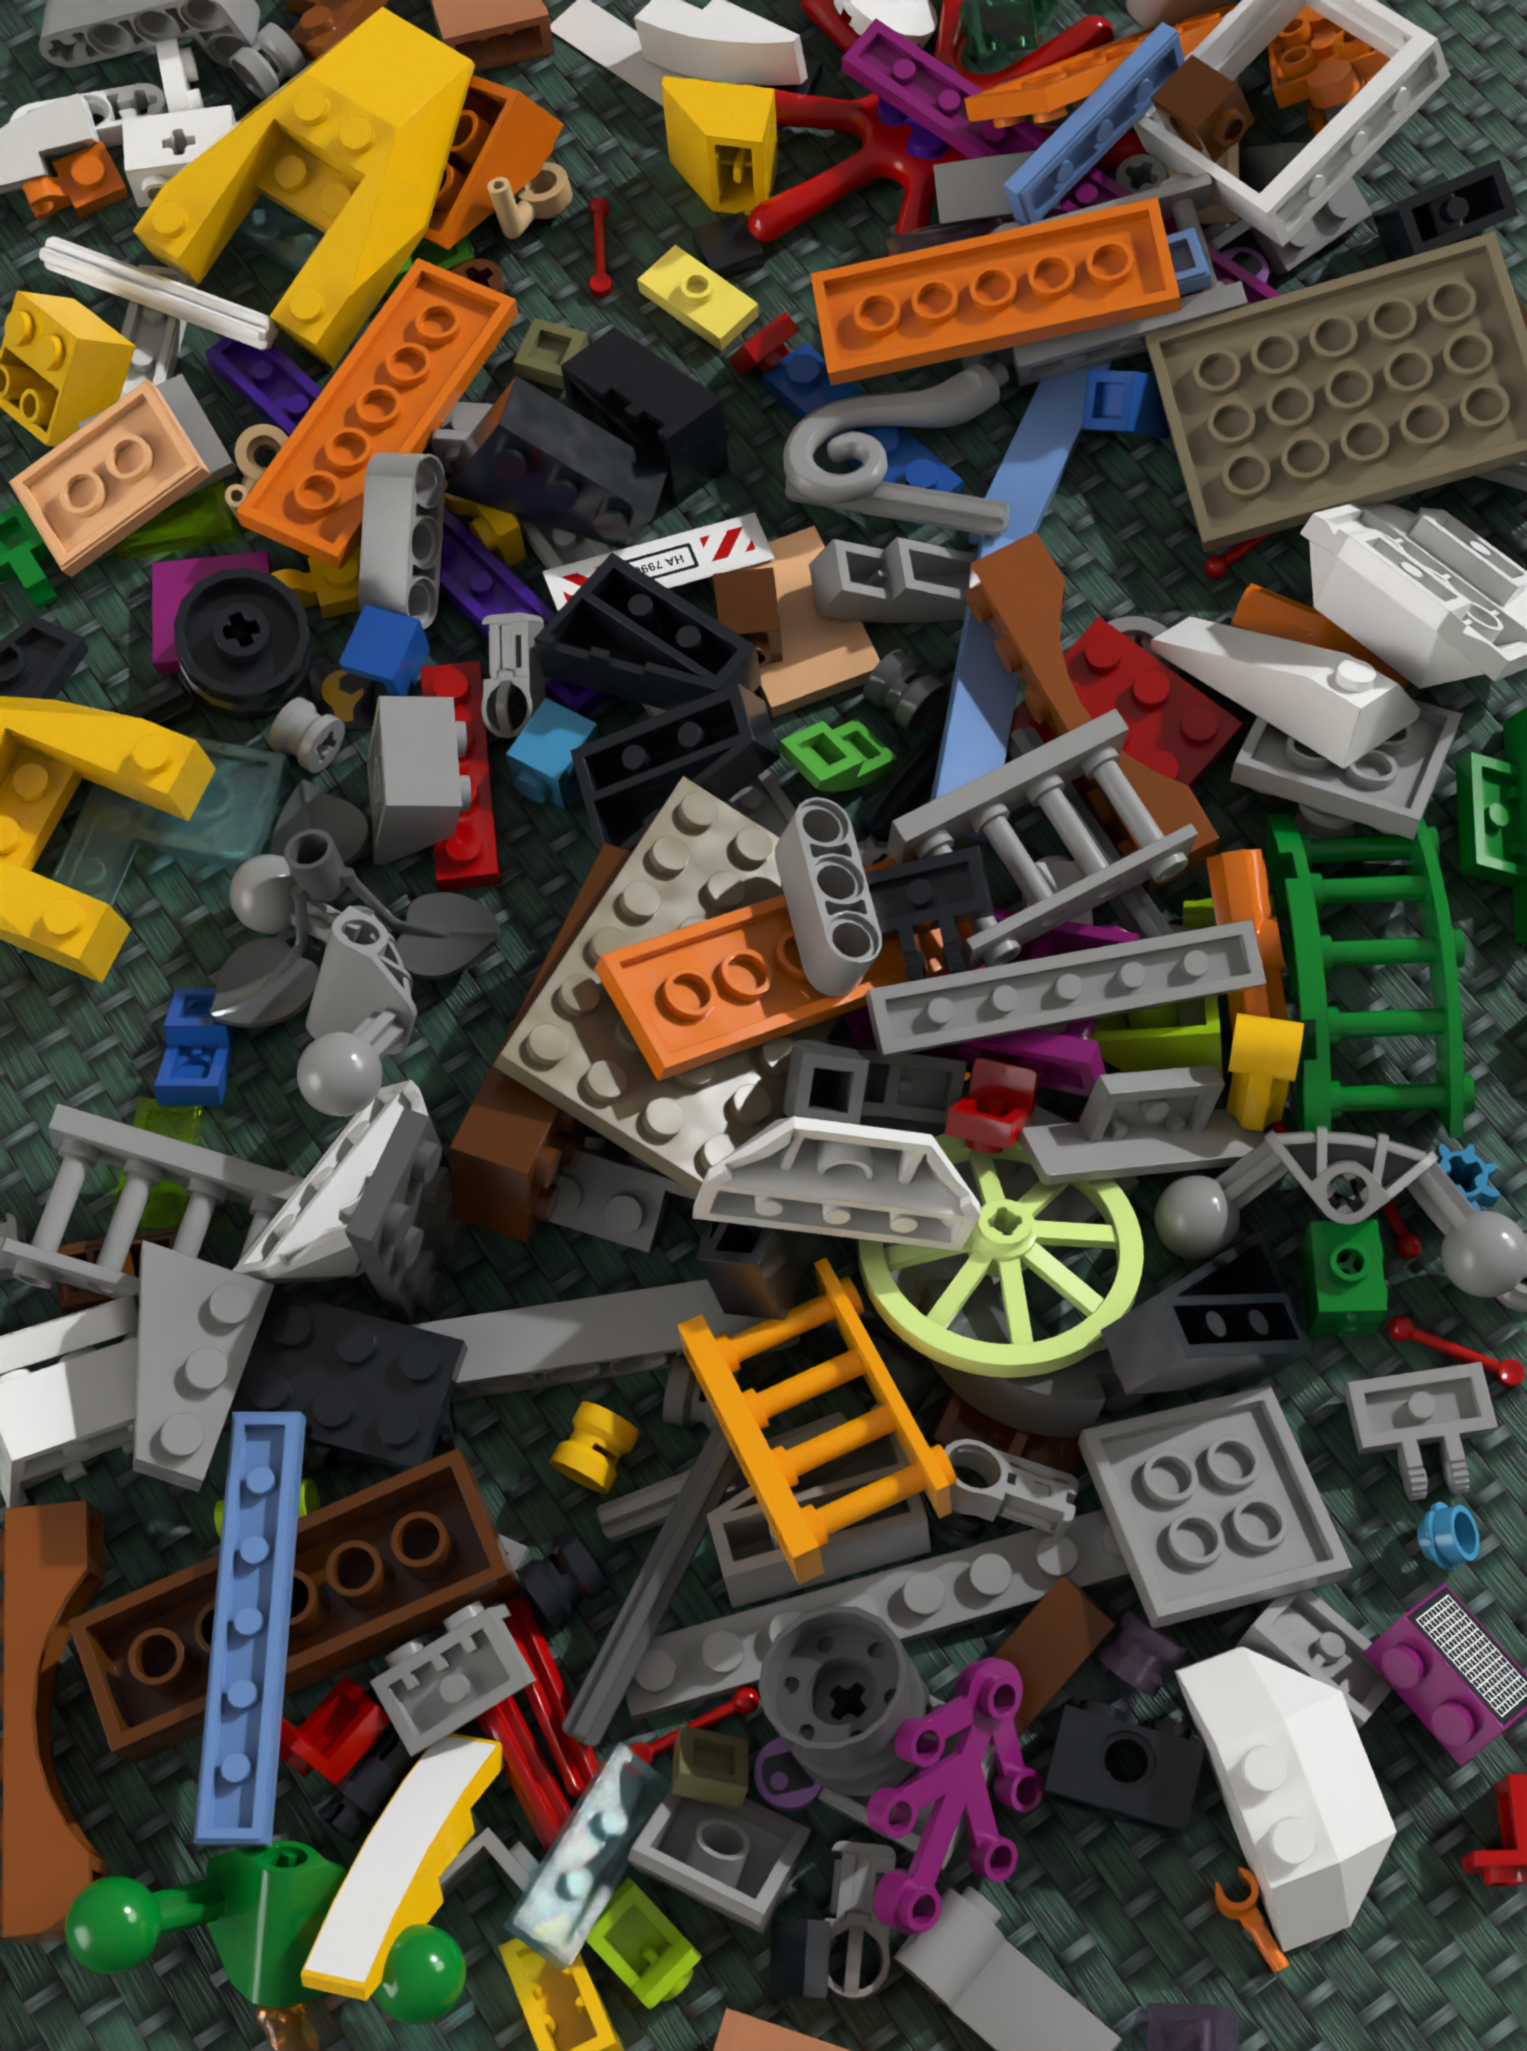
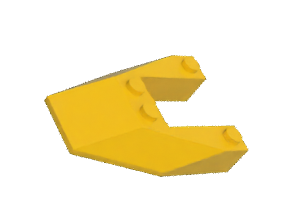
M381 7L246 114L165 183L133 232L154 258L184 275L197 285L201 283L261 194L324 232V237L277 304L270 318L275 321L279 330L290 343L334 369L396 278L398 272L427 232L475 65L471 59L384 7Z
M0 696V940L103 983L131 928L109 904L36 874L32 870L82 778L180 819L189 821L216 771L215 766L196 740L138 717L59 700Z

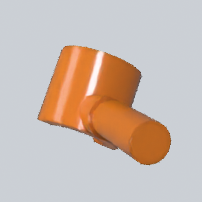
M1238 1867L1237 1874L1243 1886L1249 1891L1250 1897L1244 1902L1234 1903L1225 1897L1222 1887L1216 1881L1215 1903L1218 1910L1224 1916L1241 1921L1275 1974L1287 1967L1289 1963L1265 1925V1919L1257 1908L1259 1884L1256 1877L1249 1870Z

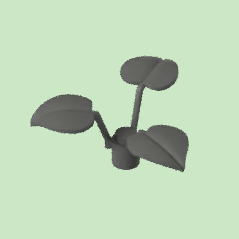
M302 779L292 792L278 818L270 845V854L285 857L297 883L290 891L295 901V944L291 949L289 944L282 939L264 937L251 940L236 949L220 970L216 982L214 1001L209 1012L218 1022L236 1027L255 1028L286 1021L302 1011L312 1000L320 971L314 962L302 958L308 949L307 901L309 899L321 903L333 901L343 893L345 886L350 887L370 909L375 911V914L392 931L401 934L396 942L398 945L397 952L402 959L404 968L410 975L417 978L440 980L464 971L498 942L502 933L501 927L496 917L486 907L466 896L450 892H433L417 897L409 905L406 921L397 919L360 882L354 869L345 867L361 855L369 841L370 829L364 814L352 803L326 793L309 781Z

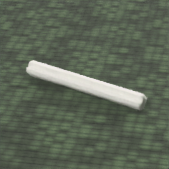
M54 236L49 237L46 240L45 247L39 251V258L44 261V266L48 270L260 350L271 348L274 339L278 337L279 328L268 315Z

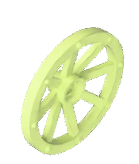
M946 1134L934 1137L952 1164L963 1161L970 1162L983 1206L980 1208L981 1216L961 1251L905 1244L883 1248V1242L858 1239L860 1274L869 1299L878 1314L903 1341L918 1352L948 1367L971 1374L1002 1378L1029 1377L1063 1369L1093 1354L1105 1344L1101 1329L1130 1312L1142 1276L1144 1254L1141 1229L1136 1214L1119 1185L1112 1178L1051 1185L1038 1181L1025 1195L1015 1202L1005 1199L992 1159L1012 1160L1031 1165L1019 1141L1009 1149H1004L1003 1152L984 1153L967 1148L964 1145L965 1139ZM1069 1184H1072L1093 1203L1107 1225L1037 1221L1034 1218ZM1000 1231H1005L1010 1235H1003ZM1040 1245L1115 1249L1117 1272L1114 1284L1107 1297L1103 1299ZM966 1252L969 1257L927 1316L920 1313L907 1300L890 1271ZM1026 1268L1031 1269L1088 1318L1069 1331L1055 1337L1033 1342L1022 1272ZM986 1274L1000 1278L1010 1344L978 1341L947 1330V1327Z

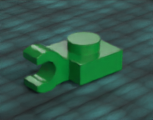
M19 503L0 514V582L3 583L17 575L39 610L59 599L38 564L52 556L26 510Z

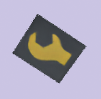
M339 663L311 665L308 674L309 701L314 704L317 713L321 716L326 714L333 715L342 720L345 724V730L372 728L374 722V680L346 673L342 670Z

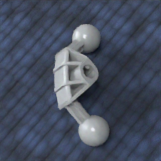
M274 854L253 857L243 863L232 878L229 889L232 910L240 922L251 930L265 934H275L286 931L293 926L295 927V901L290 891L297 883L285 857ZM309 899L307 901L308 934L327 945L306 1019V1028L315 1040L307 1046L300 1057L297 1067V1082L304 1099L317 1111L330 1116H349L362 1111L376 1098L383 1079L380 1060L385 1055H395L402 1052L409 1043L417 1016L416 1005L411 996L413 981L410 973L404 968L402 959L397 952L398 945L395 939L388 933L386 927L378 921L374 910L367 906H348L341 912L325 903Z
M1316 1126V1131L1275 1133L1271 1130L1264 1135L1266 1140L1217 1178L1188 1176L1173 1182L1163 1191L1155 1207V1227L1162 1243L1179 1257L1199 1261L1214 1258L1228 1249L1235 1240L1239 1230L1240 1210L1290 1171L1322 1212L1331 1220L1342 1224H1354L1363 1221L1406 1188L1444 1235L1441 1246L1442 1265L1450 1281L1460 1290L1477 1297L1500 1296L1515 1288L1527 1272V1238L1522 1229L1512 1219L1497 1212L1476 1211L1437 1163L1439 1158L1432 1149L1419 1150L1391 1141L1387 1134L1378 1132L1376 1137L1347 1132L1327 1131V1126ZM1343 1176L1348 1181L1353 1179L1357 1181L1358 1184L1355 1187L1358 1195L1354 1200L1348 1202L1344 1197L1337 1199L1334 1197L1333 1183L1338 1177Z

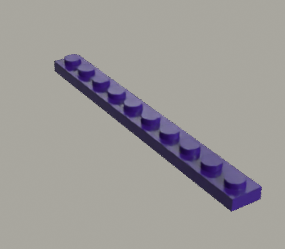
M224 337L205 351L209 366L265 421L281 429L288 438L323 391L274 343L271 348L260 350L229 337ZM444 507L439 590L487 637L488 631H490L489 626L482 625V621L487 615L516 612L533 614L542 617L545 627L556 614ZM545 676L546 695L555 703L583 717H586L612 696Z

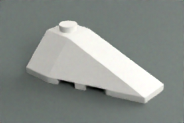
M1194 617L1186 618L1151 640L1150 650L1343 769L1416 721L1420 713V708L1398 683L1376 671L1367 662L1357 660L1347 653Z

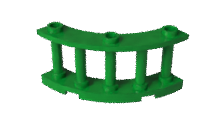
M1291 813L1266 814L1265 866L1267 879L1272 894H1274L1277 915L1289 916L1292 938H1284L1283 943L1289 996H1298L1300 1021H1304V1034L1295 1082H1293V1119L1299 1132L1316 1131V1126H1327V1131L1331 1132V1120L1341 1119L1342 1113L1436 1109V1113L1449 1137L1463 1138L1464 1114H1472L1474 1111V1082L1470 1074H1464L1463 1030L1458 968H1463L1465 963V939L1461 929H1452L1444 881L1438 861V832L1436 827H1427L1424 818L1421 820L1414 840L1400 835L1310 839L1309 833H1299ZM1402 860V867L1406 875L1322 879L1321 873H1310L1309 870L1311 869V864ZM1416 901L1424 937L1332 941L1330 935H1320L1317 912L1323 910V905ZM1429 964L1433 1008L1339 1013L1337 1006L1327 1007L1325 974H1332L1333 967ZM1435 1034L1436 1082L1341 1087L1338 1080L1331 1081L1330 1046L1339 1045L1340 1039Z

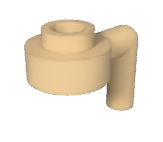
M544 162L539 174L515 194L518 201L517 204L507 178H494L487 185L502 233L509 239L520 237L535 218L549 219L560 214L570 204L573 196L565 169L558 164Z
M269 424L251 426L239 436L236 442L235 460L243 474V479L240 484H233L225 491V500L236 518H238L236 510L267 469V467H261L256 463L257 454L265 449L272 450L277 454L288 439V436L276 426Z

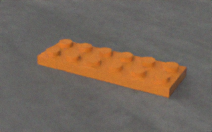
M1239 3L1218 6L1168 24L1178 30L1184 58ZM1145 28L964 99L968 120L973 122L993 119L994 128H1003L1028 120L1027 115L1032 114L1035 124L1062 118L1068 115L1066 105L1073 103L1074 107H1079L1156 28Z
M1158 197L810 274L831 386L1181 311L1180 294Z
M417 258L236 510L240 525L341 570L361 542L365 473L371 457L378 452L422 454L431 441L433 430L439 429L517 317L516 299Z
M890 858L863 868L864 872H869L898 864L894 858ZM784 894L603 954L594 968L657 1081L867 1006L865 993L869 989L910 982L905 969L900 939L895 938L882 942L878 956L857 988L849 995L840 997L828 996L816 990L808 982L803 971ZM966 922L958 924L963 947L966 939L974 936ZM940 928L917 933L927 963L928 971L926 978L951 974L943 958V942Z

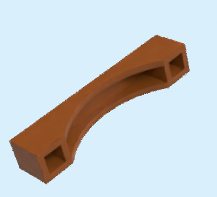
M1033 532L970 563V589L965 591V597L975 619L980 624L988 621L998 639L994 640V647L1005 670L1009 674L1017 671L1027 689L1023 691V695L1031 715L1038 724L1047 722L1055 737L1058 738L1093 719L1081 704L1067 674L1060 643V621L1064 603L1065 579L1038 534ZM1121 750L1120 760L1117 765L1163 835L1167 836L1190 823L1198 832L1187 858L1189 863L1182 871L1161 883H1156L1153 878L1142 883L1146 892L1150 893L1206 865V858L1215 856L1220 838L1188 785L1156 773ZM1086 775L1079 777L1087 792L1083 793L1084 801L1101 826L1107 824L1118 843L1115 846L1124 858L1140 850L1139 844L1095 778L1088 779Z
M87 1500L5 1509L4 1531H0V1572H4V1598L0 1599V1641H4V1667L0 1668V1710H3V1738H0V1781H3V1809L0 1810V1854H3L2 1883H0V1928H2V1938L20 1944L66 1940L65 1919L72 1901L87 1885L107 1877V1861L84 1835L66 1802L55 1767L51 1730L55 1683L65 1648L72 1636L68 1620L83 1614L88 1604L105 1583L104 1515Z

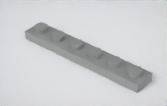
M1246 920L872 988L865 993L878 1058H885L1260 988L1267 983L1253 921Z

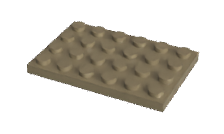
M1495 231L1145 335L1148 354L1204 552L1306 524L1315 512L1347 504L1366 507L1527 461V329Z
M683 776L493 1066L698 1195L708 1169L771 1123L781 1119L784 1115L782 1108L793 1043L806 1039H827L840 1015L657 1081L594 969L601 955L784 894L775 860V847L780 838Z

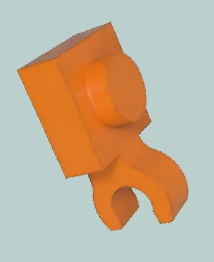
M103 141L53 161L52 164L58 177H36L21 185L36 220L50 217L70 205L73 206L78 218H81L129 197L126 186Z

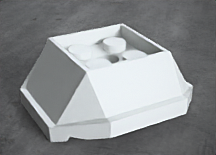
M1376 503L1366 507L1347 504L1315 512L1311 515L1300 534L1309 540L1314 608L1419 689L1483 674L1495 682L1527 668V571L1448 512L1441 509L1420 507L1415 514L1393 504Z

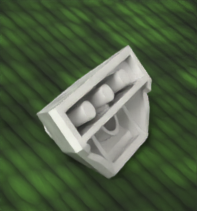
M412 1080L380 1088L373 1102L355 1114L233 1271L270 1284L321 1282L343 1277L354 1278L365 1271L345 1230L404 1107L429 1116L421 1091Z
M795 1116L774 1121L708 1169L693 1205V1219L954 1251L962 1250L981 1216L980 1203L932 1134Z
M1243 1646L1175 1670V1675L1201 1743L1206 1744L1205 1754L1250 1872L1256 1877L1259 1884V1896L1281 1951L1286 1952L1350 1927L1397 1832L1342 1691Z

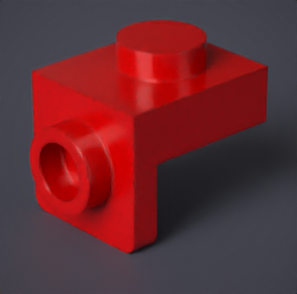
M985 1055L975 1059L969 1094L948 1108L944 1134L965 1139L964 1145L967 1148L979 1152L1000 1153L1004 1149H1009L1019 1141L1024 1127H1032L1040 1078L1039 1069Z
M345 1674L299 1729L282 1717L280 1736L282 1741L280 1742L279 1757L304 1778L315 1769L336 1785L362 1755L374 1746L380 1734L391 1723L387 1712L363 1688Z
M1508 1774L1494 1784L1502 1850L1473 1851L1461 1858L1463 1874H1483L1484 1886L1488 1887L1527 1885V1774Z

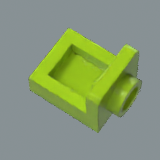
M629 1877L577 1929L585 1941L649 2010L660 2001L666 2002L676 1997L690 1982L694 1974L693 1967L702 1957L698 1950Z

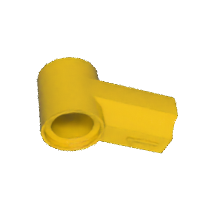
M1237 1013L1228 1072H1232L1226 1112L1238 1120L1241 1128L1264 1131L1269 1124L1282 1121L1283 1110L1286 1106L1289 1091V1081L1295 1082L1304 1023Z

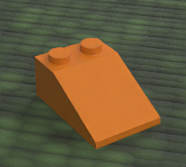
M472 75L430 223L422 239L447 250L453 247L495 211L487 189L488 183L494 178L505 177L510 183L513 195H515L539 174L544 162L551 155L554 143L564 124L520 91Z

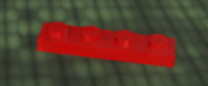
M480 660L421 667L422 695L425 697H453L455 721H465L467 733L465 758H458L460 775H469L471 806L469 813H460L455 835L434 844L436 881L440 891L501 884L488 728L483 722L481 713L484 678Z

